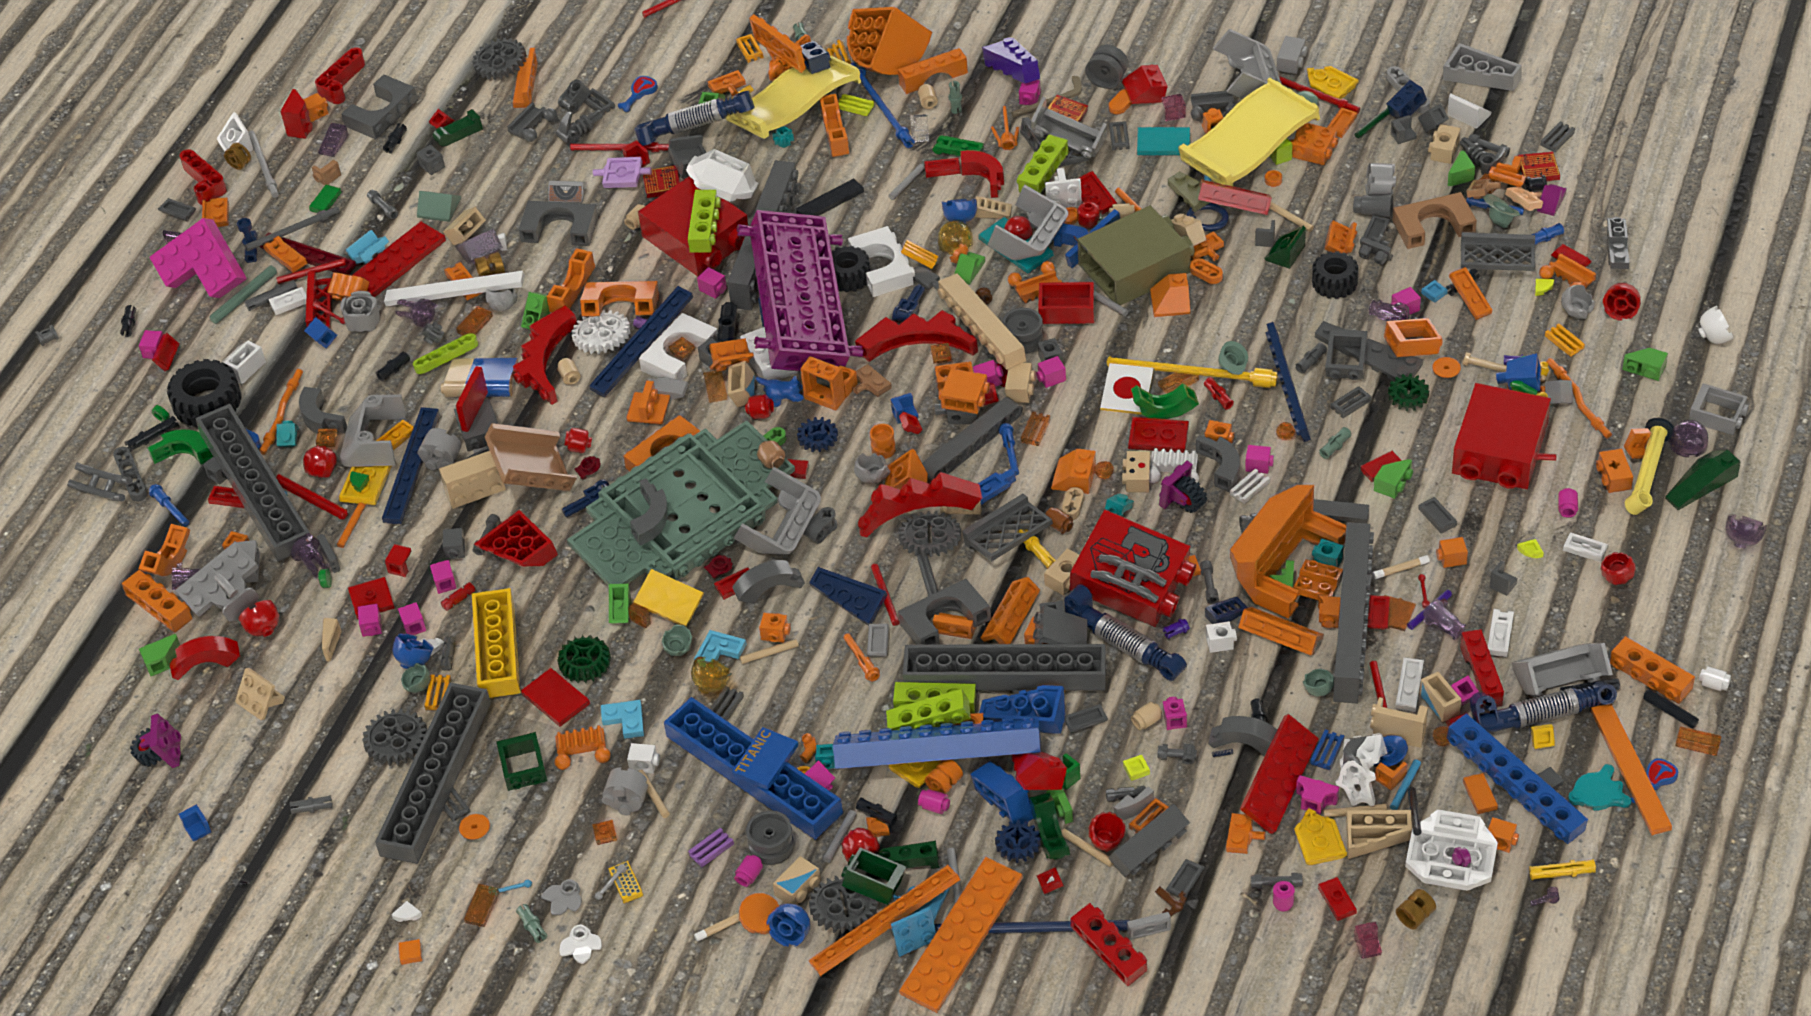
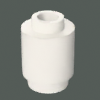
M1707 666L1706 670H1701L1699 681H1702V686L1718 691H1727L1731 680V675L1727 674L1726 671Z

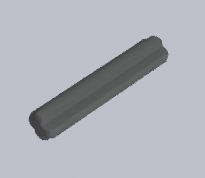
M919 553L917 560L927 594L930 596L938 592L928 555L926 554L925 557H922V554Z

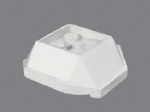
M716 149L699 157L694 156L686 169L689 176L695 180L694 184L697 188L701 190H716L718 197L729 202L736 201V199L751 198L759 184L755 181L749 163Z
M1436 810L1430 817L1420 822L1422 833L1419 836L1413 834L1412 828L1405 867L1423 883L1467 891L1491 882L1498 842L1486 828L1481 817ZM1465 847L1469 851L1471 863L1467 864V867L1454 864L1452 854L1455 848Z

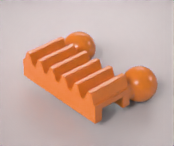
M1563 254L1558 255L1557 261H1551L1549 265H1544L1539 270V275L1542 279L1552 278L1555 272L1556 277L1561 276L1563 281L1567 279L1568 284H1571L1570 286L1584 285L1587 288L1596 280L1595 272Z
M1043 262L1041 265V272L1043 274L1022 281L1021 275L1016 272L1008 276V283L1015 287L1022 301L1025 303L1028 302V299L1034 301L1036 296L1039 299V283L1062 282L1061 279L1058 280L1056 277L1055 266L1052 262Z
M597 725L596 729L591 726L588 730L581 728L580 732L576 729H573L572 733L568 730L564 734L557 732L555 738L558 756L554 761L555 766L560 770H565L571 764L568 755L596 751L595 759L599 763L608 762L611 758V753L606 748L604 729Z

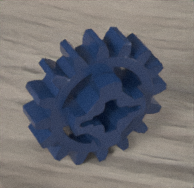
M814 417L813 421L807 419V423H801V427L798 428L797 438L800 446H804V450L811 448V452H814L815 449L821 452L823 448L828 450V446L833 447L834 442L838 440V430L835 423H831L830 419L824 421V417H821L820 420Z
M1017 820L1016 824L1009 821L1008 827L1002 825V831L997 830V837H995L996 851L1000 852L1002 858L1007 856L1009 862L1012 858L1015 859L1016 863L1019 862V859H1023L1026 862L1027 856L1034 858V852H1039V846L1041 845L1039 831H1035L1034 825L1028 827L1027 821L1024 824H1020V820Z

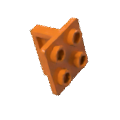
M746 338L709 345L713 361L710 370L716 369L717 372L725 371L730 365L746 361V363H749V360L754 357L753 352L749 353Z
M646 380L643 393L635 392L627 414V421L663 424L670 395L658 394L654 381Z

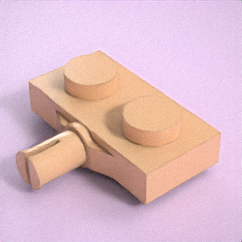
M1522 187L1506 189L1505 195L1510 197L1513 202L1522 205L1525 210L1533 211L1534 209L1542 208L1543 201L1540 200L1541 191L1529 192Z

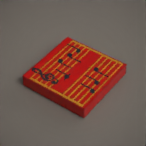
M1056 95L1048 109L1080 122L1088 111V105Z
M1553 151L1518 155L1522 157L1520 169L1523 176L1537 178L1545 175L1547 181L1560 180V172Z
M675 165L652 169L651 175H643L647 198L661 196L680 183Z

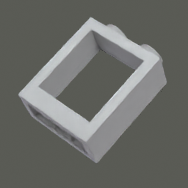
M1703 383L1691 407L1689 422L1734 435L1736 428L1740 429L1742 425V415L1746 416L1749 405H1746L1747 396ZM1706 402L1736 410L1737 412L1734 418L1730 419L1704 411L1703 408Z

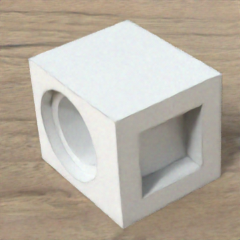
M1230 621L1206 625V640L1210 653L1234 649V641H1237L1235 629H1231Z
M631 743L627 758L628 766L637 771L644 770L645 773L654 774L655 766H658L660 761V755L656 752L655 745Z

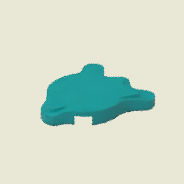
M1605 764L1598 772L1587 773L1578 778L1574 789L1568 796V800L1572 805H1580L1582 807L1587 805L1593 807L1592 810L1594 811L1604 810L1612 806L1628 808L1631 805V798L1622 792L1623 782L1611 780L1614 774V767L1610 764Z

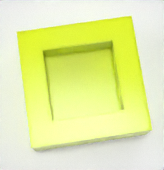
M1142 754L1123 761V767L1131 781L1150 775V769Z

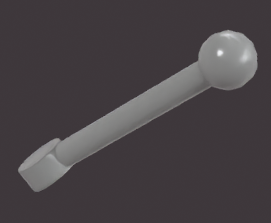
M620 864L617 868L618 871L602 890L595 893L597 900H601L604 892L621 873L626 872L627 867L624 864Z

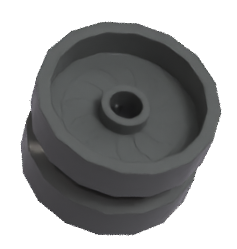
M1101 45L1096 48L1087 63L1085 73L1094 85L1104 89H1112L1119 84L1129 66L1128 58L1121 49L1115 46Z
M1020 307L1012 309L1003 317L1002 323L1024 346L1025 354L1032 353L1038 349V342L1043 341V322L1041 315L1037 311Z
M764 811L753 816L746 828L750 854L759 857L762 860V864L767 865L778 864L789 858L794 849L790 820L778 811Z

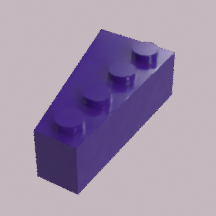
M1008 37L1003 39V41L982 47L985 66H993V69L996 71L1002 70L1003 74L1012 75V78L1024 84L1040 79L1037 59L1014 38Z

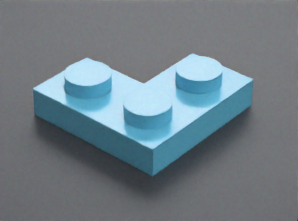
M709 630L694 658V663L713 669L720 655L739 659L747 645L746 640Z
M641 700L601 705L603 726L622 723L624 739L644 736Z

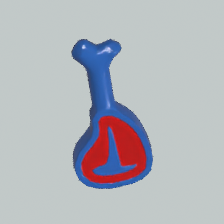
M648 76L637 77L631 86L632 95L625 102L619 103L618 108L623 109L624 112H629L630 106L636 100L657 91V81Z
M1660 758L1652 760L1646 770L1654 790H1658L1663 785L1674 783L1679 773L1678 768L1674 764Z

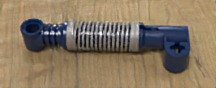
M744 91L733 97L725 98V100L718 98L703 102V104L700 103V105L697 104L680 109V111L677 110V112H670L665 117L637 125L634 131L638 142L644 146L653 143L661 135L668 133L676 134L686 131V129L689 130V128L692 129L709 124V122L712 123V121H720L729 114L747 112L754 109L755 106L750 91Z
M1077 585L1064 598L1066 613L1087 619V627L1093 630L1094 635L1125 654L1130 655V657H1133L1140 663L1155 667L1165 679L1174 681L1187 668L1185 659L1179 654L1166 652L1154 640L1129 627L1110 614H1102L1094 609L1092 594L1084 585Z
M1598 681L1591 687L1588 686L1581 689L1569 688L1564 691H1557V693H1550V695H1543V697H1536V699L1532 698L1529 701L1515 702L1510 704L1508 708L1497 710L1495 700L1491 696L1483 692H1477L1470 699V708L1473 719L1487 732L1493 733L1512 727L1519 729L1533 724L1536 725V723H1543V721H1550V719L1553 720L1571 714H1578L1585 707L1589 708L1590 706L1600 704L1609 705L1616 700L1617 691L1612 685ZM1606 688V695L1601 697V691ZM1484 708L1490 711L1489 713L1479 715L1480 713L1485 712Z

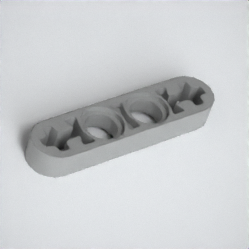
M1393 66L1387 69V80L1397 91L1403 87L1399 84H1406L1411 80L1399 67ZM1427 96V100L1416 112L1425 113L1429 110L1430 100Z

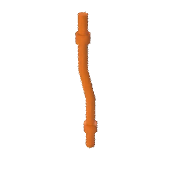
M1549 358L1546 362L1554 371V375L1558 379L1572 381V392L1577 406L1590 420L1591 426L1595 430H1599L1606 439L1610 438L1612 433L1604 425V421L1600 417H1596L1585 405L1579 387L1567 375V371L1552 358Z
M301 369L295 371L293 377L289 379L286 385L287 389L279 402L276 419L269 432L265 434L264 442L259 449L262 455L266 454L269 446L276 439L277 424L282 423L286 405L293 391H296L299 386V380L303 374Z

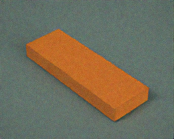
M1466 267L1449 274V278L1475 320L1492 314V308Z

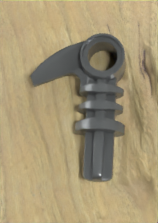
M597 110L589 116L583 114L580 116V120L577 119L571 123L572 112H567L560 122L556 135L569 146L570 144H575L579 136L587 132V130H592V124L603 118L600 110Z
M1463 137L1460 141V145L1466 150L1468 157L1476 165L1480 166V172L1483 176L1489 177L1488 174L1491 166L1496 167L1497 163H1503L1505 147H1502L1494 155L1487 153L1479 143H1473L1469 138Z

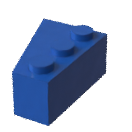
M990 761L971 773L975 790L991 806L995 804L1001 810L999 815L1002 818L1007 816L1013 824H1016L1017 820H1020V824H1024V822L1034 819L1028 797L1029 790H1024L1012 774H1007L1000 766H996Z

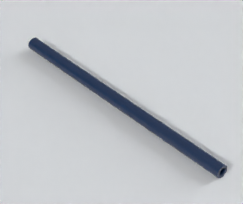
M1107 920L1108 922H1113L1119 931H1128L1127 922L1130 920ZM1070 921L995 922L988 933L1075 931L1071 928ZM934 924L936 933L942 924ZM1094 926L1091 929L1097 931L1101 928L1098 926Z

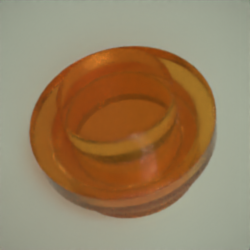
M1283 422L1277 427L1276 435L1283 440L1292 439L1295 436V428L1291 423Z
M1107 461L1099 462L1095 466V473L1101 479H1108L1114 472L1113 465Z
M1440 726L1434 729L1433 739L1436 744L1446 746L1450 743L1447 739L1448 727Z

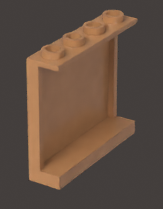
M491 423L485 435V440L502 483L570 491L577 476L568 475L556 447L560 438L559 432Z

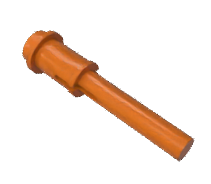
M849 633L845 634L843 638L859 660L858 665L864 671L865 678L870 681H876L880 677V670L873 665L869 657H865Z

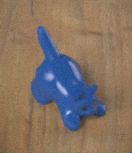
M794 376L790 381L766 380L756 377V381L764 385V392L773 400L774 407L780 406L783 399H789L794 402L803 400V395L799 393L803 386L797 380V376Z

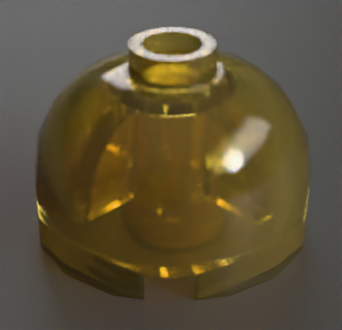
M953 220L946 222L938 232V247L941 251L944 252L945 250L949 252V255H953L961 243L965 244L967 248L972 247L973 234L966 223Z
M697 657L691 668V679L695 686L698 687V690L704 694H709V692H719L726 687L732 676V673H729V667L715 659H711V662L705 661L706 657Z

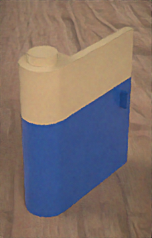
M453 359L444 383H441V393L445 397H460L474 368L479 366L483 369L488 390L486 397H511L513 391V365L517 364L518 359Z

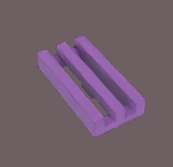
M719 828L690 849L688 854L702 868L734 845V841Z

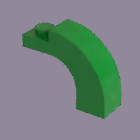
M1184 383L1172 392L1164 395L1150 394L1137 385L1131 389L1134 403L1140 407L1141 414L1148 418H1175L1186 414L1199 405L1195 391Z
M181 429L161 435V441L147 447L154 464L180 453L194 456L200 465L214 457L200 433L194 430Z

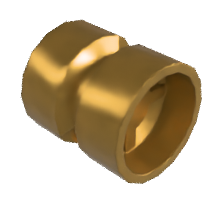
M499 252L489 254L488 258L482 256L474 259L479 277L505 273Z
M1416 889L1396 909V915L1403 925L1410 929H1416L1425 921V918L1429 917L1436 910V903L1426 891Z

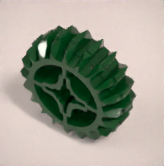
M582 634L581 638L578 639L574 636V640H567V645H562V650H559L557 662L559 670L571 682L574 680L577 683L580 681L587 683V680L594 682L596 677L601 678V673L605 674L607 668H610L611 654L609 647L605 644L604 640L600 641L598 636L593 638L589 635L585 638Z

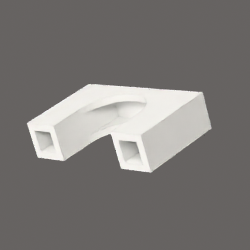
M888 226L848 238L849 247L861 248V250L868 254L869 258L882 256L892 260L889 265L866 273L867 286L873 297L914 285V269L912 266H909L907 256L901 253L902 247L900 243L897 244L895 233H891Z
M682 313L641 354L639 358L641 371L656 378L683 380L687 376L685 363L669 356L667 352L677 345L689 344L698 348L710 338L717 341V328Z

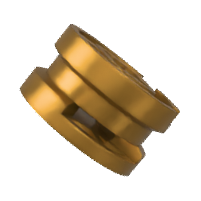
M235 142L225 151L224 158L231 167L241 170L251 160V154L246 147Z

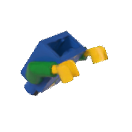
M1537 353L1509 360L1506 372L1496 373L1497 383H1507L1509 390L1548 397L1545 392L1537 393V391H1540L1541 375L1547 376L1549 372L1548 363L1545 361L1540 363Z

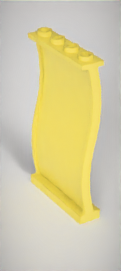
M831 55V61H829L830 68L811 74L807 69L800 73L791 67L777 77L763 91L752 97L754 109L743 113L729 114L726 120L765 139L769 136V131L794 121L833 89L851 81L858 84L861 83L860 71L857 67Z
M1268 78L1267 84L1259 87L1242 99L1207 134L1188 146L1184 143L1179 146L1181 160L1216 183L1233 186L1235 181L1246 176L1264 162L1294 131L1313 119L1319 121V108L1315 103H1311L1303 96L1293 92L1292 89L1286 88L1272 78Z

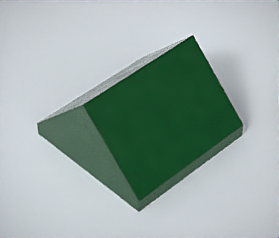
M1303 225L1279 236L1264 259L1290 269L1305 247L1306 227Z

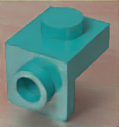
M282 421V424H277V446H297V430H299V426L293 423V421Z
M1116 494L1107 499L1105 510L1122 517L1125 511L1133 507L1134 501L1128 499L1127 495Z
M833 744L816 745L815 761L819 760L827 770L835 768Z

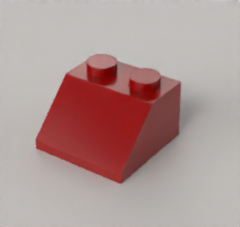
M1141 65L1122 80L1131 104L1161 103L1165 100L1168 86L1158 65Z
M292 89L280 111L288 137L306 139L312 131L313 124L310 121L309 110H307L305 101L296 89Z

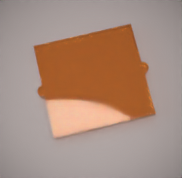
M1390 597L1388 629L1394 628L1405 632L1416 604L1404 601L1402 598Z

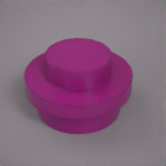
M1457 847L1453 851L1452 860L1457 866L1467 867V864L1471 863V856L1465 847Z

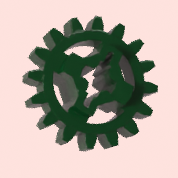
M1412 373L1408 377L1402 374L1401 378L1396 376L1395 381H1391L1388 388L1389 400H1393V406L1398 404V409L1405 407L1406 411L1409 408L1416 411V406L1422 408L1423 403H1427L1430 393L1428 390L1429 385L1425 384V379L1419 380V375L1415 378L1412 377Z

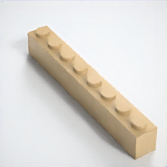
M958 273L938 281L939 297L946 301L947 306L954 310L956 316L960 317L964 325L971 329L972 334L979 338L980 343L987 347L989 353L996 357L999 364H1002L1007 370L1026 362L1024 346Z

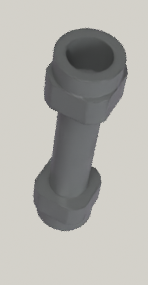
M1470 134L1469 136L1473 143H1479L1483 148L1497 153L1502 147H1505L1506 158L1510 153V147H1507V145L1501 144L1499 146L1480 139V136L1476 134Z
M370 190L367 193V198L372 203L378 204L388 218L395 219L398 216L396 208L384 202L377 191Z
M490 514L486 520V528L481 538L499 525V516ZM473 545L472 551L476 555H483L485 550Z
M1205 560L1200 563L1201 574L1205 578L1207 589L1205 596L1209 604H1214L1218 602L1219 598L1212 578L1213 566L1211 561Z
M1291 873V876L1262 877V874L1251 875V888L1262 889V885H1275L1280 881L1290 882L1294 887L1303 886L1302 873Z

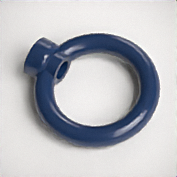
M1209 203L1198 210H1213L1222 216L1218 223L1202 224L1205 232L1217 231L1228 223V212L1218 204ZM1191 207L1186 215L1197 219L1194 215L1196 212Z

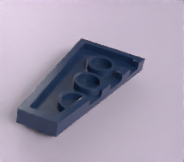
M817 567L809 582L812 588L868 626L873 623L888 595L885 590Z

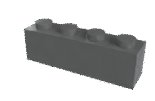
M1172 804L1115 850L1108 859L1124 877H1127L1130 873L1134 876L1143 868L1141 864L1145 861L1149 864L1158 856L1156 854L1157 851L1160 849L1165 851L1173 844L1171 842L1173 838H1181L1187 832L1185 828L1190 822L1176 805Z

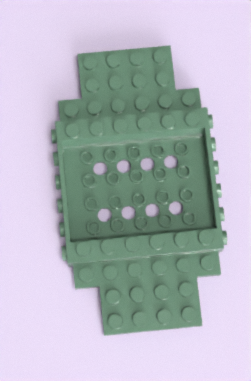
M747 420L719 439H716L706 428L694 436L688 433L683 437H679L674 443L664 447L659 453L649 457L641 465L632 468L630 472L620 476L609 486L603 487L598 492L599 499L586 506V512L595 521L568 538L567 544L608 586L609 584H629L645 572L649 574L651 569L668 577L671 576L675 580L685 577L689 571L701 566L708 558L716 556L720 550L732 545L735 541L733 538L742 523L752 529L755 526H760L765 520V511L778 503V498L768 490L772 486L765 483L772 468L765 467L757 457L759 445L768 440ZM784 458V463L777 469L790 475L795 471V466ZM678 470L683 471L684 475L682 477H675L673 473ZM647 478L650 484L655 485L657 491L663 489L667 500V517L673 514L677 515L678 519L676 521H669L667 519L663 530L657 537L639 546L631 533L630 521L642 516L650 508L640 492V481ZM690 482L695 483L696 487L688 489L685 485ZM700 494H706L708 496V499L705 501H700L697 499V497ZM712 506H718L720 511L712 513L709 509ZM685 526L689 527L690 531L688 533H681L679 529Z

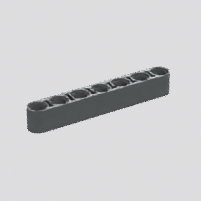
M1009 397L1003 398L922 463L928 473L927 479L932 481L940 472L945 474L952 472L996 437L1002 424L1009 423L1011 425L1021 416L1023 407Z

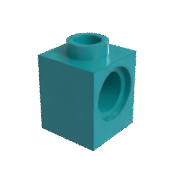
M1321 539L1320 543L1315 545L1312 551L1314 561L1338 568L1343 559L1344 546Z

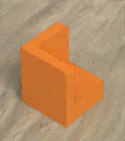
M1514 156L1512 165L1497 163L1496 167L1519 174L1522 157Z
M1403 762L1399 767L1396 765L1387 767L1383 763L1378 764L1375 769L1376 781L1392 790L1406 776L1408 764Z

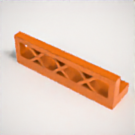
M535 48L529 49L528 58H526V62H523L524 66H519L520 70L517 74L513 98L514 108H526L532 101L538 64Z
M1029 577L1012 581L991 618L992 620H990L981 636L984 642L995 639L999 644H1010L1040 592L1038 586Z
M1254 607L1243 610L1238 626L1242 630L1308 655L1314 654L1317 642L1322 640L1324 636L1323 633Z

